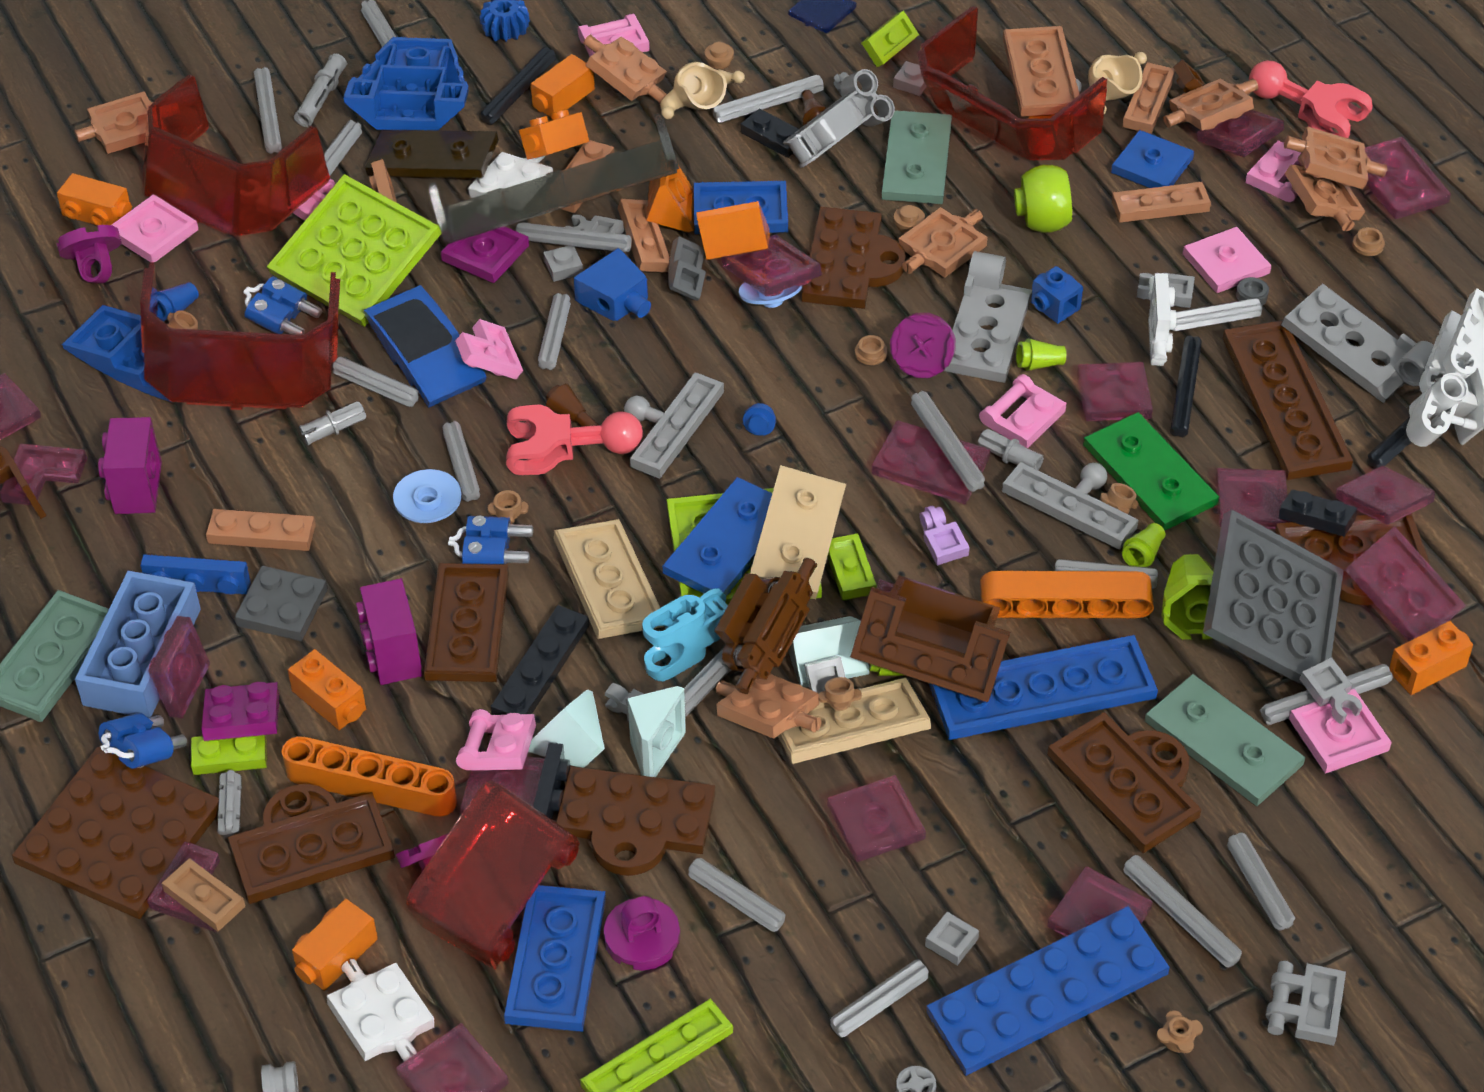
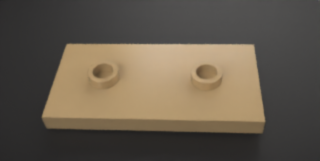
M780 465L750 574H757L761 580L768 577H781L784 571L797 572L803 559L806 557L811 558L817 563V567L809 579V584L813 591L811 598L816 600L846 484Z
M620 519L555 530L553 539L597 639L643 631V620L652 612L660 609V606Z
M902 678L859 689L862 692V698L858 701H853L851 706L843 711H837L830 704L819 701V705L808 713L821 719V726L818 731L813 733L800 726L793 727L778 735V738L791 763L795 764L931 729L930 717L907 678Z

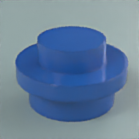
M758 403L745 411L743 424L750 433L763 436L774 430L776 416L771 407Z

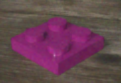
M476 215L441 251L442 261L495 283L527 249L529 237Z
M254 682L250 685L232 687L220 685L215 688L205 689L202 720L203 740L277 734L279 710L278 682Z

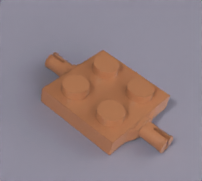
M591 34L586 37L583 44L595 52L587 61L586 66L631 101L642 95H650L659 103L664 99L667 94L657 87L656 84L663 80L667 71L659 66L654 59L649 58L636 48L632 42L622 36L610 44H602Z
M1220 78L1169 100L1170 109L1173 113L1164 116V123L1168 128L1181 122H1189L1201 131L1213 129L1221 122L1238 118L1243 113L1254 109L1253 99L1247 94L1257 91L1258 83L1252 78L1242 84H1230Z
M144 91L88 108L91 126L74 130L78 143L96 137L102 142L107 154L164 137L165 132L160 122V117L177 113V109L173 100L156 106L148 99Z
M1308 126L1302 135V140L1288 135L1284 142L1285 149L1301 152L1304 157L1306 173L1316 178H1326L1339 182L1346 187L1353 186L1364 189L1368 181V173L1383 178L1387 171V165L1370 161L1365 153L1364 143Z
M1300 154L1297 159L1302 166L1291 164L1285 175L1291 183L1292 189L1298 194L1305 205L1306 211L1315 217H1333L1338 221L1343 231H1350L1355 225L1352 220L1359 221L1365 213L1364 208L1350 187L1326 178H1316L1306 173L1304 157Z
M940 207L899 238V244L906 253L912 256L902 263L904 271H908V274H911L919 266L925 265L946 278L971 259L974 251L980 252L987 246L988 237L974 228V225L983 219L981 211L974 209L967 216L959 217Z
M771 673L767 680L755 679L748 694L739 692L734 684L725 680L719 681L716 686V693L725 696L724 699L716 704L717 716L774 739L785 730L800 726L815 733L821 726L820 718L808 714L819 705L818 693L799 684L776 677Z

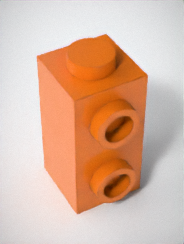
M571 54L531 83L532 106L551 117L550 114L569 109L595 90L594 71L586 66L587 62Z
M566 109L550 114L552 120L549 121L547 116L529 120L530 127L519 130L527 160L590 142L582 112L569 115V111Z
M74 173L69 176L57 192L62 216L96 226L112 225L132 210L127 188Z
M1448 621L1395 648L1389 666L1390 672L1410 695H1413L1467 667L1473 643L1466 633L1460 631L1451 621Z
M316 649L287 669L292 692L339 731L348 723L356 721L366 710L363 688Z
M346 898L336 908H331L327 911L322 921L310 933L302 935L292 949L296 965L294 970L299 978L309 985L314 983L325 991L344 973L341 968L346 961L350 964L351 959L357 960L378 940L374 918Z

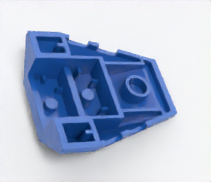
M392 37L375 54L376 60L371 65L366 63L362 68V74L358 78L353 77L348 82L344 94V103L376 130H439L465 107L469 89L467 81L464 80L463 70L459 66L458 57L451 39Z

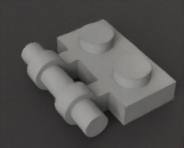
M1280 961L1277 972L1272 975L1271 989L1274 992L1272 1002L1268 1003L1266 1018L1269 1020L1268 1032L1273 1035L1283 1034L1285 1023H1295L1296 1038L1334 1046L1338 1031L1346 971L1307 963L1304 976L1293 974L1294 966L1291 962ZM1289 994H1301L1300 1005L1288 1003Z

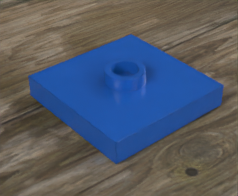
M1139 130L1112 164L1111 173L1148 188L1174 185L1193 160L1194 151Z

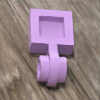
M933 505L925 507V511L920 513V522L924 529V541L936 565L969 556L970 547L957 522L946 524V517L941 507L935 508Z

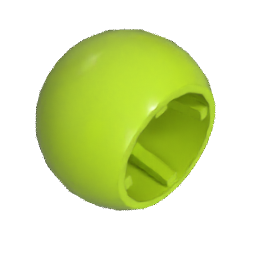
M1039 165L1026 171L1021 176V188L1014 189L1017 216H1024L1026 226L1033 231L1041 233H1051L1066 227L1072 221V200L1067 171L1055 165Z

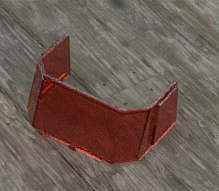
M975 6L970 7L920 45V50L917 54L921 75L936 107L1028 160H1065L1073 152L1077 153L1102 132L1107 93V79L1101 77L1054 116L1044 119H1020L1011 114L1009 109L980 94L975 86L971 84L966 86L952 78L953 74L972 61L975 56L978 8Z
M192 75L182 78L157 98L147 111L143 165L144 195L148 197L153 194L196 220L197 224L201 222L225 234L230 233L234 236L272 231L330 180L318 130L313 126H310L271 160L245 164L237 163L192 143L209 128L197 83Z
M150 262L149 268H144L140 301L144 379L171 402H186V404L231 406V410H243V407L302 408L331 389L332 362H335L338 356L340 322V279L336 278V272H331L328 320L304 335L170 328L157 317L155 262Z

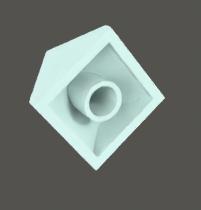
M848 616L800 627L788 650L799 685L809 687L804 664L835 656L841 657L846 678L868 675L870 673L869 663L850 657L861 620Z
M679 686L628 698L630 743L642 776L656 777L686 733L684 688Z

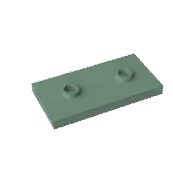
M909 111L894 112L890 122L882 200L943 204L952 121L951 114Z
M58 590L0 663V707L42 722L76 678L109 609Z
M1194 674L1161 700L1145 716L1147 724L1157 731L1176 738L1184 746L1189 756L1255 806L1262 803L1300 769L1305 762V756Z

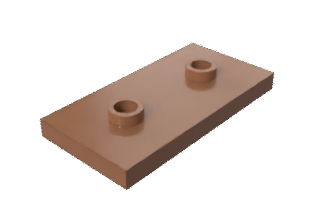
M1062 26L1003 30V42L1020 115L1036 116L1081 113L1082 102Z

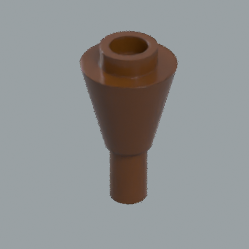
M805 90L801 94L804 102L803 125L826 109L824 105L815 99L810 90Z
M569 384L556 385L548 392L546 407L550 408L554 413L570 414L571 421L578 423L581 427L599 425L586 413V410Z

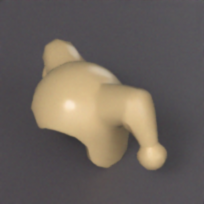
M1137 52L1134 57L1130 55H1102L1095 59L1088 71L1090 89L1084 100L1083 106L1085 111L1102 116L1107 110L1105 104H1103L1104 102L1122 99L1139 90L1142 84L1140 65L1147 61V55L1144 52Z
M700 62L687 63L677 72L673 89L660 102L662 117L671 119L674 116V111L685 106L698 110L716 107L723 100L727 85L732 82L742 83L745 79L744 73L741 71L730 73L720 69L716 70Z

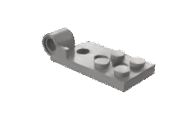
M978 251L973 252L968 277L964 286V296L952 330L956 338V351L952 362L943 371L1002 383L1006 382L1032 296L1031 289L1002 284L1006 257ZM996 303L1001 305V307L993 308L988 306V304ZM990 325L994 328L992 330H986L981 328V326ZM982 347L987 350L985 352H977L974 349Z
M1321 284L1286 315L1281 324L1383 403L1405 383L1419 386L1422 373L1425 371L1424 368L1434 346L1427 341L1416 343L1404 333L1397 340L1324 284ZM1320 320H1328L1334 326L1327 327ZM1346 339H1353L1357 341L1360 346H1352L1346 341ZM1372 359H1380L1386 366L1376 365Z

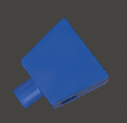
M619 248L574 277L575 301L612 321H618L630 312L642 318L651 309V302L647 300L646 276Z

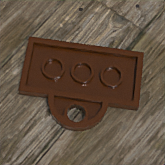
M820 206L802 291V302L865 309L869 287L886 286L901 277L904 272L902 263L905 262V252L902 246L894 239L879 235L882 213ZM892 260V261H895L896 263H894V264H885V263H883V261Z
M1411 510L1356 516V520L1345 537L1293 522L1278 523L1275 528L1276 534L1343 569L1340 599L1356 605H1372L1385 600L1394 589L1397 574L1427 572L1430 563ZM1368 584L1373 588V590L1365 591L1360 589L1357 585Z
M1104 712L1048 746L1047 755L1143 854L1200 818L1201 808L1181 789L1187 779L1189 770L1188 753L1184 746L1169 734L1155 730H1144L1128 736ZM1168 751L1175 758L1164 760L1158 757L1156 753Z
M570 766L556 822V835L591 839L592 850L596 860L603 868L612 873L625 876L642 874L654 868L661 861L666 849L703 854L715 798V785ZM627 850L633 852L635 857L628 861H622L616 855L621 851Z
M298 784L282 789L269 800L264 809V826L228 837L249 904L395 858L394 849L373 792L336 803L334 797L327 790L311 784ZM294 800H303L306 802V804L299 809H290L287 807L288 804Z

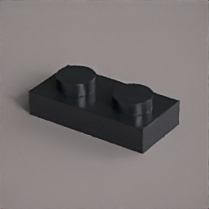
M760 108L741 123V133L787 158L793 154L789 145H784L783 142L798 131V128Z
M1293 489L1279 509V519L1345 537L1357 516V507Z

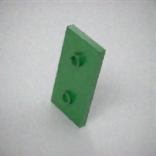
M1139 412L1084 437L1083 446L1118 483L1125 484L1135 491L1138 505L1164 530L1218 505L1219 496Z

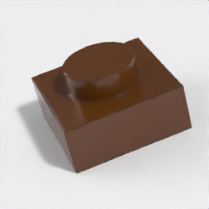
M1183 59L1173 67L1179 76L1176 81L1185 93L1205 85L1198 72Z

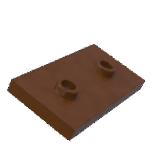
M439 563L424 670L425 681L497 682L509 575L508 564Z

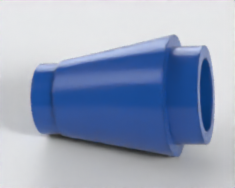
M187 282L158 291L150 300V308L156 318L161 321L168 320L167 316L169 313H175L180 310L184 311L198 299V290L194 284Z

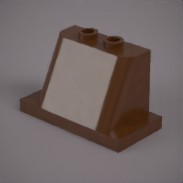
M899 575L890 593L871 588L850 657L988 702L1011 632L995 627L1000 607Z

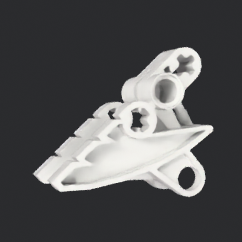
M1478 288L1469 295L1462 316L1453 310L1445 316L1439 335L1432 348V353L1424 368L1425 371L1422 373L1419 382L1422 394L1409 406L1410 419L1406 432L1410 441L1417 446L1426 447L1447 431L1451 423L1455 426L1461 445H1464L1484 429V292Z

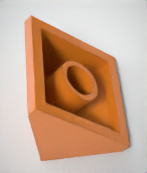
M666 148L660 154L649 183L646 221L689 233L694 231V189L670 150Z
M759 201L696 212L706 260L768 249L770 229Z

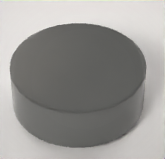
M1249 277L1242 279L1237 285L1236 299L1241 301L1257 298L1263 306L1268 299L1269 287L1266 282L1259 278Z

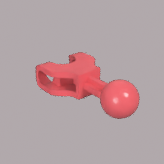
M1272 60L1258 63L1253 67L1249 75V80L1254 78L1258 83V90L1253 91L1258 97L1272 99L1282 95L1301 105L1298 118L1306 121L1308 127L1344 138H1349L1351 125L1349 120L1362 121L1372 111L1371 97L1356 87L1344 83L1324 84L1317 80L1308 90L1289 81L1284 67ZM1350 102H1356L1361 108H1358Z
M543 405L518 406L509 411L507 415V428L515 438L529 440L511 445L507 452L506 465L516 475L545 474L552 470L559 462L573 460V446L603 443L613 453L627 454L635 450L641 443L643 437L642 425L633 414L619 411L610 414L603 421L602 425L572 428L570 414H557Z

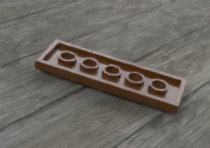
M1283 320L1224 330L1223 341L1286 479L1292 480L1351 470L1353 459L1293 334L1281 325Z

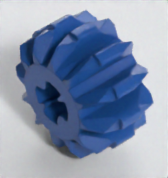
M491 0V2H485L480 15V24L485 35L493 37L494 41L504 39L507 42L511 38L518 40L519 35L526 34V29L529 27L530 22L529 12L522 0Z

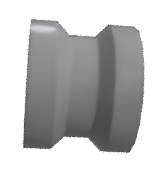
M295 1061L286 1062L283 1067H273L271 1064L262 1065L263 1092H299Z
M910 1066L899 1073L896 1080V1092H936V1079L927 1068Z

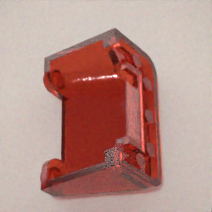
M488 780L478 790L412 886L407 897V907L423 928L496 970L500 962L506 961L514 950L515 942L513 941L511 925L551 866L561 869L563 866L572 864L578 854L580 843L576 836L509 789L493 780Z

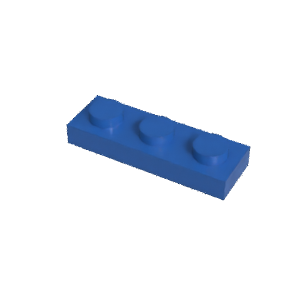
M143 555L140 565L144 574L195 583L196 592L247 595L251 587L247 563L241 561Z

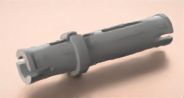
M339 54L330 55L324 68L315 75V83L294 115V119L299 125L304 127L311 126L330 91L336 89L339 83L338 78L347 66V61L343 56Z

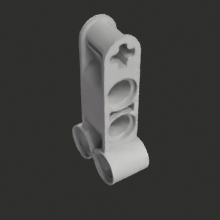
M862 69L846 76L841 83L843 96L783 142L784 145H789L799 160L800 164L798 166L800 168L814 161L859 125L863 124L867 127H873L893 117L895 112L894 103L888 96L876 94L878 79L872 71ZM857 80L862 85V91L857 86ZM873 106L878 109V116L875 114Z

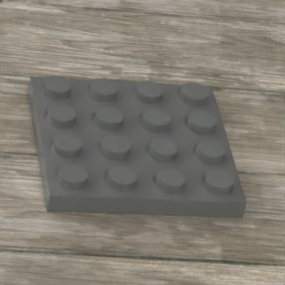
M1231 509L1223 514L1203 633L1303 685L1299 679L1302 672L1332 656L1344 570Z

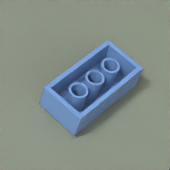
M127 571L75 678L83 706L128 715L142 713L148 718L152 716L201 610L195 583Z

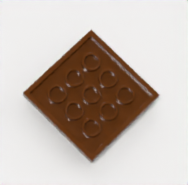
M98 746L15 850L12 857L15 864L140 920L163 889L162 882L178 869L218 815L219 798L146 766L131 769L119 760V756L105 753Z

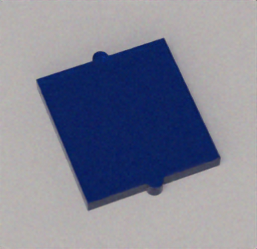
M800 0L788 11V15L804 22L805 26H812L828 33L857 7V3L852 0Z

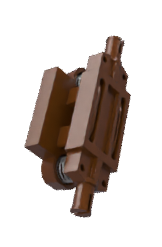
M804 558L797 572L784 571L781 577H768L761 580L757 574L746 573L714 630L726 643L722 651L723 662L729 669L743 672L735 685L739 692L748 694L755 679L767 680L773 667H779L810 610L806 606L813 594L809 579L817 567V563L813 559Z

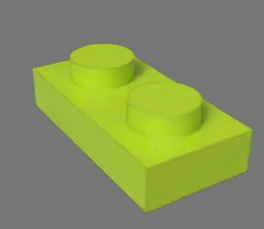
M903 10L883 24L861 44L876 67H879L919 36V33Z
M859 534L832 538L827 557L842 600L868 596L871 588H876L877 585Z
M266 735L204 741L203 736L192 737L191 768L193 775L221 773L228 770L241 771L267 768Z

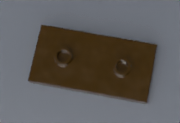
M382 130L365 166L367 176H373L374 172L371 163L383 159L390 177L483 178L499 141L497 131Z

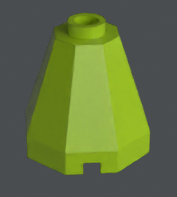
M1199 554L1183 555L1172 564L1164 590L1162 606L1163 624L1182 640L1192 639L1190 634H1202V639H1212L1204 634L1203 630L1214 568Z

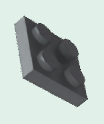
M261 566L235 615L236 626L302 641L328 590L327 581Z

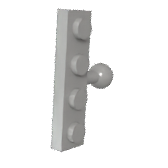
M695 372L665 412L650 407L648 400L642 396L630 397L625 403L624 412L633 414L640 422L646 419L656 423L631 456V467L660 479L724 393V383Z
M1022 462L1017 465L1003 482L1002 492L1121 550L1124 542L1137 529L1138 519L1088 495L1091 490L1101 488L1107 481V471L1099 463H1089L1083 467L1080 473L1081 482L1076 488Z

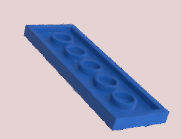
M1135 635L1001 661L988 702L929 683L949 740L1156 699L1158 692Z
M1127 906L927 1005L926 1013L964 1075L967 1076L1168 975L1170 967L1130 907Z

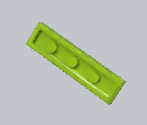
M710 998L581 1078V1087L585 1092H640L733 1033V1025Z

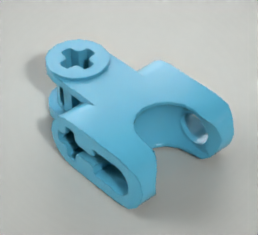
M712 589L701 597L694 595L681 596L652 612L643 620V635L654 645L644 656L645 670L650 677L662 682L673 678L704 659L706 647L721 639L714 630L728 607L726 595L722 590ZM657 626L666 627L664 631H656L653 628ZM670 656L671 661L668 665H655L656 662Z

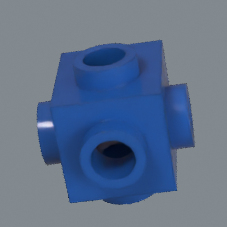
M1055 266L1049 271L1039 274L1033 280L1031 303L1038 311L1043 312L1058 324L1081 309L1083 286L1071 275Z

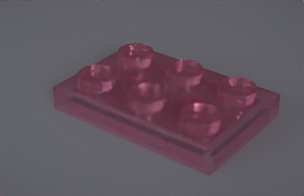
M1403 136L1365 148V153L1370 161L1387 165V171L1383 178L1368 173L1366 185L1394 219L1449 203L1451 193Z
M777 235L769 238L768 249L721 257L723 267L765 296L779 295L784 289L795 285L808 284L811 279L822 276L820 263Z
M899 420L896 421L872 464V475L966 505L972 491L967 489L929 430ZM960 440L982 473L990 459V449Z
M1395 526L1344 569L1408 641L1448 622L1466 606Z

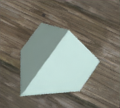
M586 690L555 716L532 738L528 752L545 757L549 742L563 744L565 759L570 760L571 766L585 768L605 748L593 691Z

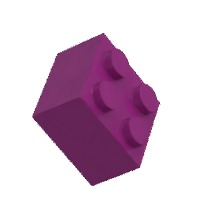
M151 417L110 418L108 432H104L102 436L105 456L99 458L98 464L100 478H105L106 480L105 498L106 500H111L114 514L155 513L162 461Z
M402 578L360 587L362 601L356 603L360 624L366 623L360 625L363 644L368 651L366 655L370 673H378L380 685L423 676L416 630Z

